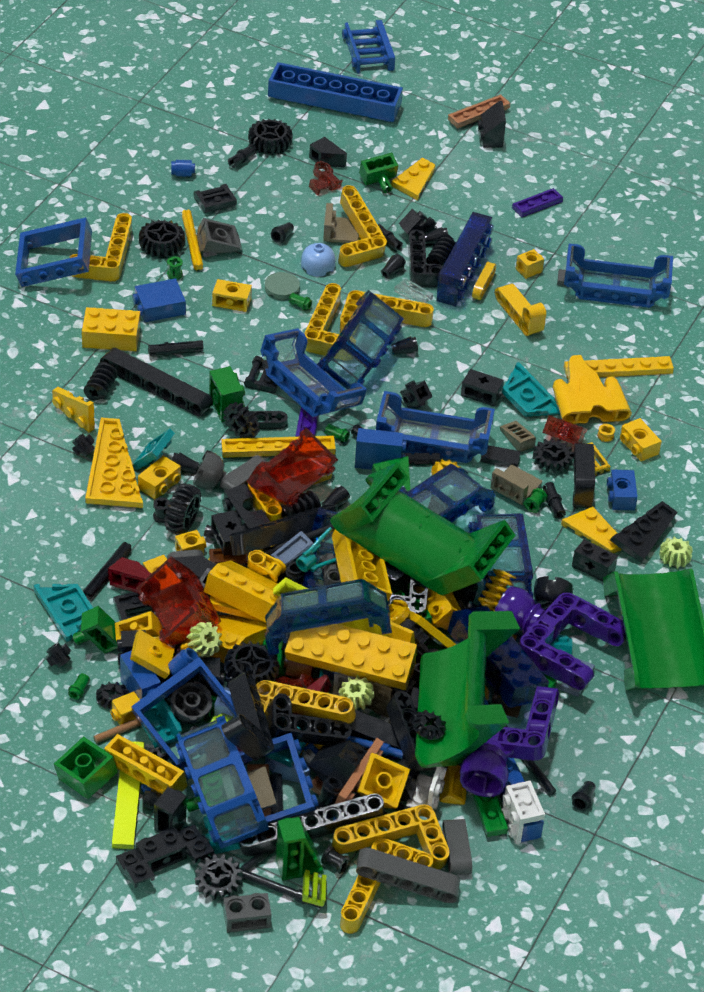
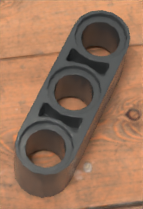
M256 455L226 474L220 482V487L224 490L246 484L248 487L250 479L272 472L273 466L259 455Z
M465 819L443 820L442 832L449 847L447 859L449 873L471 874L472 857Z

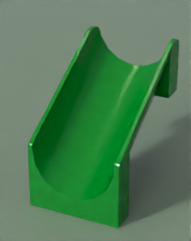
M398 462L368 475L365 479L370 486L367 491L354 503L330 519L332 526L339 533L439 595H446L482 581L516 536L505 519L468 533L401 492L399 489L409 477Z
M693 569L655 574H621L618 571H613L603 577L604 597L618 596L632 663L631 668L624 670L625 690L704 687V618Z
M512 611L472 612L469 614L468 638L447 649L425 653L421 656L418 711L423 712L425 709L429 713L434 711L436 716L441 715V720L446 722V731L439 739L429 740L417 733L415 756L422 768L457 766L469 754L476 751L509 724L501 704L484 705L486 657L520 629ZM427 722L425 726H427V725H434V723H432V722H431V723H428V722Z

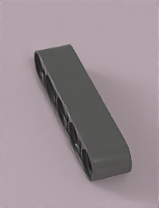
M363 848L359 851L356 872L362 877L445 903H454L458 900L460 878L454 874L371 848Z

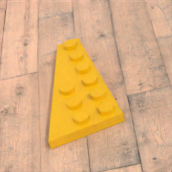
M101 417L85 503L143 508V501L136 482L128 447L125 443L120 419Z

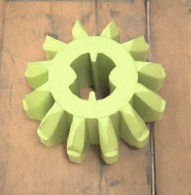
M674 536L672 539L667 538L665 542H662L659 556L663 564H669V567L675 566L678 569L680 566L685 567L687 563H690L693 550L692 546L689 545V541H683L682 538L676 539Z
M200 622L190 629L191 633L188 634L187 638L191 642L187 646H192L198 657L213 656L214 653L220 650L219 646L223 643L219 640L222 634L216 632L218 627H212L211 622Z
M357 675L353 680L349 677L348 682H342V688H339V696L351 699L355 710L360 707L365 710V705L371 706V699H374L375 695L371 682L368 683L366 677L360 680V677Z

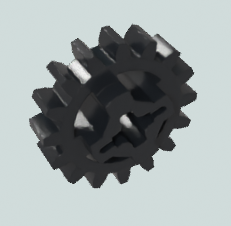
M234 402L225 408L223 419L227 420L225 424L230 427V431L235 432V436L254 438L258 435L260 431L258 428L260 424L256 422L258 418L253 416L254 412H250L248 406L243 407L242 403L238 405L237 402Z
M551 438L550 441L544 439L543 443L538 442L537 446H534L532 458L535 459L534 464H539V469L546 468V472L552 470L553 473L556 470L563 472V468L568 470L569 465H572L574 452H572V447H567V442L562 444L561 439L554 441Z
M213 854L212 860L206 857L205 864H198L199 870H195V884L198 885L199 893L204 891L205 898L212 895V900L215 901L217 896H220V899L223 901L224 895L230 897L232 896V891H239L238 885H242V869L239 868L238 862H233V857L226 860L225 854H222L221 858H217L216 854Z

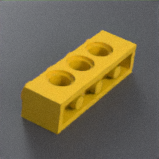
M119 734L104 748L106 752L114 757L117 769L163 794L167 787L181 792L187 787L183 770Z

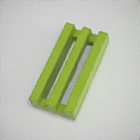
M305 870L303 875V902L321 907L324 906L326 901L327 875L322 874L320 878L318 873L314 872L313 875H310V871ZM309 881H312V898L308 897ZM318 883L320 884V885H319V900H317V888H318Z

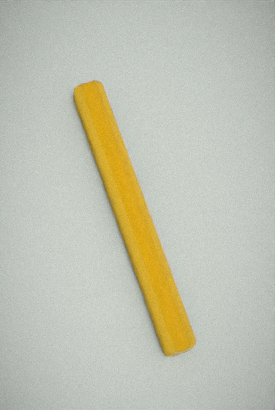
M189 209L183 210L182 218L193 267L196 271L202 270L203 261L192 213Z

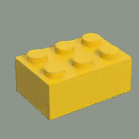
M86 307L82 327V348L108 350L117 348L122 351H137L140 333V311Z

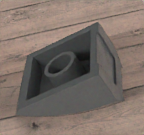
M206 218L202 219L197 231L200 252L231 253L242 250L240 237L234 225Z

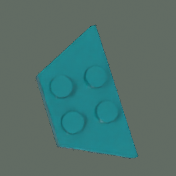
M517 362L501 393L525 417L560 414L556 399L520 362Z
M40 584L33 585L34 592L65 641L69 642L73 638V634L81 630L82 613L93 608L78 584H52V587H40Z

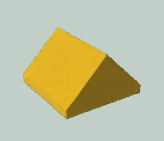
M370 753L357 792L361 797L369 794H379L384 800V807L396 809L410 769L375 753Z

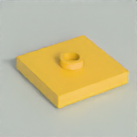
M139 629L135 635L130 660L166 679L170 673L168 663L173 659L174 648Z

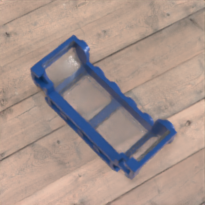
M296 328L265 335L260 351L262 357L266 356L269 367L265 369L267 376L312 417L362 405L367 389L361 383H353L349 390H345L305 354L307 337L301 330Z
M384 391L376 421V430L404 433L403 441H407L406 452L402 453H411L413 455L414 453H429V455L439 453L440 459H450V461L462 463L472 461V457L478 454L482 456L487 453L495 409L481 407L476 410L475 419L403 408L401 407L402 398L399 394Z

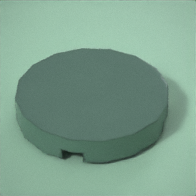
M277 272L269 275L265 280L266 293L269 296L271 294L275 299L286 300L289 299L291 293L298 294L300 282L293 274Z

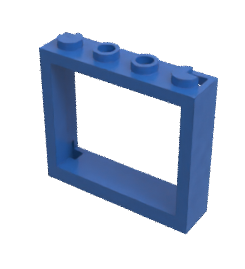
M86 217L20 233L15 275L21 287L89 272L92 229ZM79 238L77 257L27 268L29 249Z
M200 657L131 706L136 718L161 750L167 754L171 763L179 769H184L188 766L186 761L182 762L180 758L176 757L145 717V712L200 673L234 717L237 716L232 698ZM222 732L206 738L188 752L191 763H193L192 759L198 755H205L210 750V746L215 742L217 744L221 743L224 740Z
M292 733L272 739L274 750L267 755L290 749L306 803L266 816L267 823L316 810L315 807L319 806L316 795H311L310 789L313 788L310 776H305L304 770L308 769L304 757L300 758L298 753L302 751L299 740H294ZM238 750L243 763L253 760L242 750ZM226 754V755H224V756L218 757V759H219V760L224 759V758L228 757L229 754ZM229 765L222 768V770L228 768L231 775H234L232 771V767H234V765ZM246 816L236 819L240 833L243 830L258 825L257 820L247 822Z

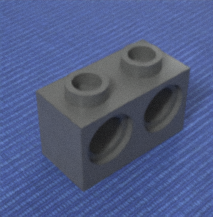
M254 893L244 896L234 895L223 898V913L227 933L271 928L272 914L268 893Z

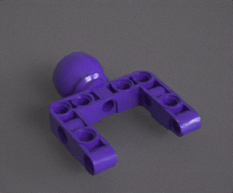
M510 586L502 595L495 611H512L520 627L517 632L522 631L523 633L517 651V657L520 661L577 690L584 689L595 675L589 666L581 663V660L561 649L558 650L550 646L564 628L570 624L616 647L621 646L627 639L623 620L571 593H562L547 610L541 608L540 603L535 604L533 597L526 590Z
M537 686L526 729L504 727L464 759L460 769V782L467 791L482 797L497 796L503 792L507 785L509 770L506 764L507 757L538 761L545 756L558 704V688Z

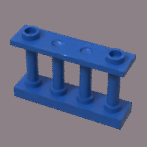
M376 20L375 27L372 29L350 30L348 22L345 23V27L342 29V38L346 40L352 58V67H355L357 73H360L361 65L383 63L387 66L388 71L395 69V55L382 20ZM353 36H376V38L353 39ZM377 44V46H379L376 48L357 49L356 47L361 45ZM380 54L383 57L360 59L359 55Z

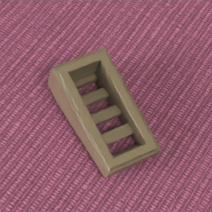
M517 421L500 426V430L517 451L522 452L535 446L536 437Z

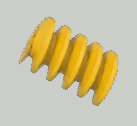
M501 569L492 570L496 577L489 576L492 584H485L489 590L481 591L485 598L478 597L481 605L492 611H495V607H497L503 593L508 589L506 586L514 585L510 579H517Z

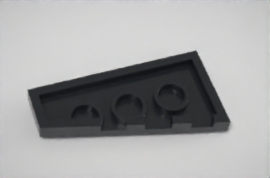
M661 501L647 511L645 515L637 518L632 524L623 528L621 532L612 536L610 541L642 563L678 512Z

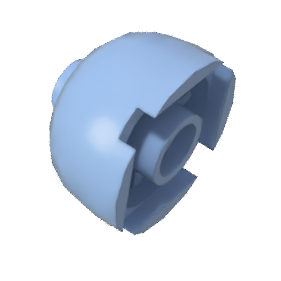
M314 243L304 249L301 256V268H304L307 274L326 276L327 272L331 271L332 273L335 269V253L328 245Z

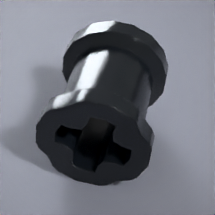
M157 498L153 502V508L155 509L153 519L158 523H165L166 511L170 502L167 498Z
M332 846L325 850L321 858L322 864L332 866L339 874L346 869L350 861L349 856L339 854Z

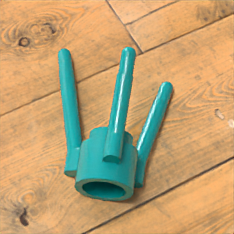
M331 527L302 556L296 559V564L301 571L307 572L310 569L311 572H314L318 568L337 561L336 558L316 564L317 558L314 554L320 548L321 541L331 532Z

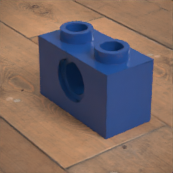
M611 470V476L607 477V488L610 489L608 502H612V510L635 511L638 497L634 470Z

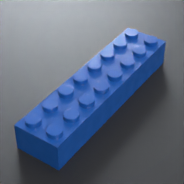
M277 62L268 81V97L361 115L387 122L395 121L402 104L403 87Z

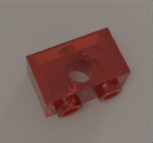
M548 415L542 433L575 444L583 442L587 428Z

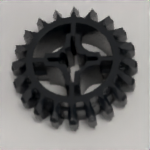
M268 118V120L256 121V124H252L248 132L249 143L253 144L259 153L264 152L265 155L267 153L279 155V152H285L291 146L293 139L291 127L287 126V123H282V120L276 121V118L274 120Z
M158 219L156 222L151 220V223H146L145 226L141 227L139 231V244L142 251L146 252V255L151 254L152 257L158 256V258L173 257L174 254H179V251L183 250L185 233L182 226H178V223H173L172 220L169 222L165 219L164 221Z
M186 483L180 484L176 488L166 511V530L175 535L188 532L194 524L200 508V489Z
M251 640L248 644L242 641L240 645L235 644L232 649H229L224 658L223 669L225 676L232 680L244 671H248L253 676L256 685L263 680L275 682L279 675L280 667L277 655L273 654V649L267 650L266 644L261 646L259 641L256 644H252Z

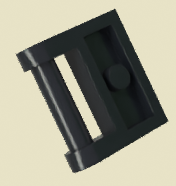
M222 184L220 187L209 190H197L193 193L195 200L198 201L205 213L237 205V199L227 184Z
M255 356L250 373L245 378L244 385L247 388L276 393L278 385L266 374L265 369L269 368L267 360H263L260 356ZM259 368L264 369L260 380L257 381L255 377Z
M135 592L113 597L120 621L134 617H127L128 614L150 609L162 620L161 610L156 598Z

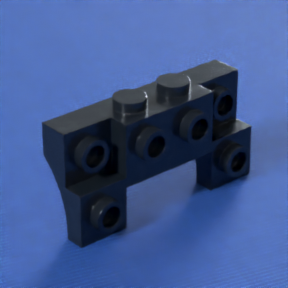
M195 824L179 831L174 827L136 842L135 849L116 856V865L120 872L130 880L134 888H137L141 882L149 879L154 881L155 875L153 872L187 859V854L195 864L202 857L207 855L212 857L214 850L205 835L202 836Z

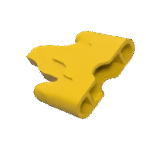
M573 355L569 359L567 367L568 384L562 379H557L553 383L552 388L562 421L566 424L587 423L590 417H597L603 422L625 421L632 415L618 380L611 376L605 379L603 385L598 374L585 363L581 355Z

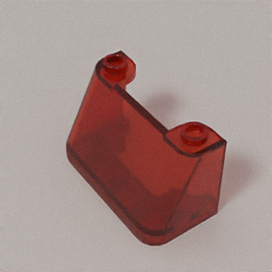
M307 427L299 433L298 439L291 441L289 446L269 462L262 461L256 466L247 480V483L253 489L285 506L288 504L291 506L299 499L298 496L320 478L324 475L329 476L336 469L334 465L338 459Z
M172 556L136 587L140 595L138 597L145 606L150 605L153 607L163 627L159 630V639L167 645L174 646L188 640L187 636L191 633L190 629L200 622H211L212 627L221 623V619L207 593L203 592L204 588L196 574Z

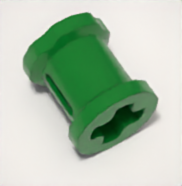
M177 256L168 258L167 265L169 270L167 271V277L169 279L176 278V280L182 278L181 266L183 265V260Z
M541 488L533 489L530 498L524 501L525 508L532 513H537L540 510V505L546 502L548 495Z

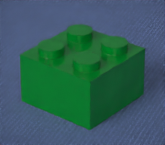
M231 366L209 371V395L213 399V407L221 422L227 420L223 419L225 416L223 412L231 403L237 402L238 405L242 403L243 407H245L243 401L245 389L243 385H240L238 375L233 372Z
M84 736L54 763L58 779L86 799L92 797L118 772L114 757Z

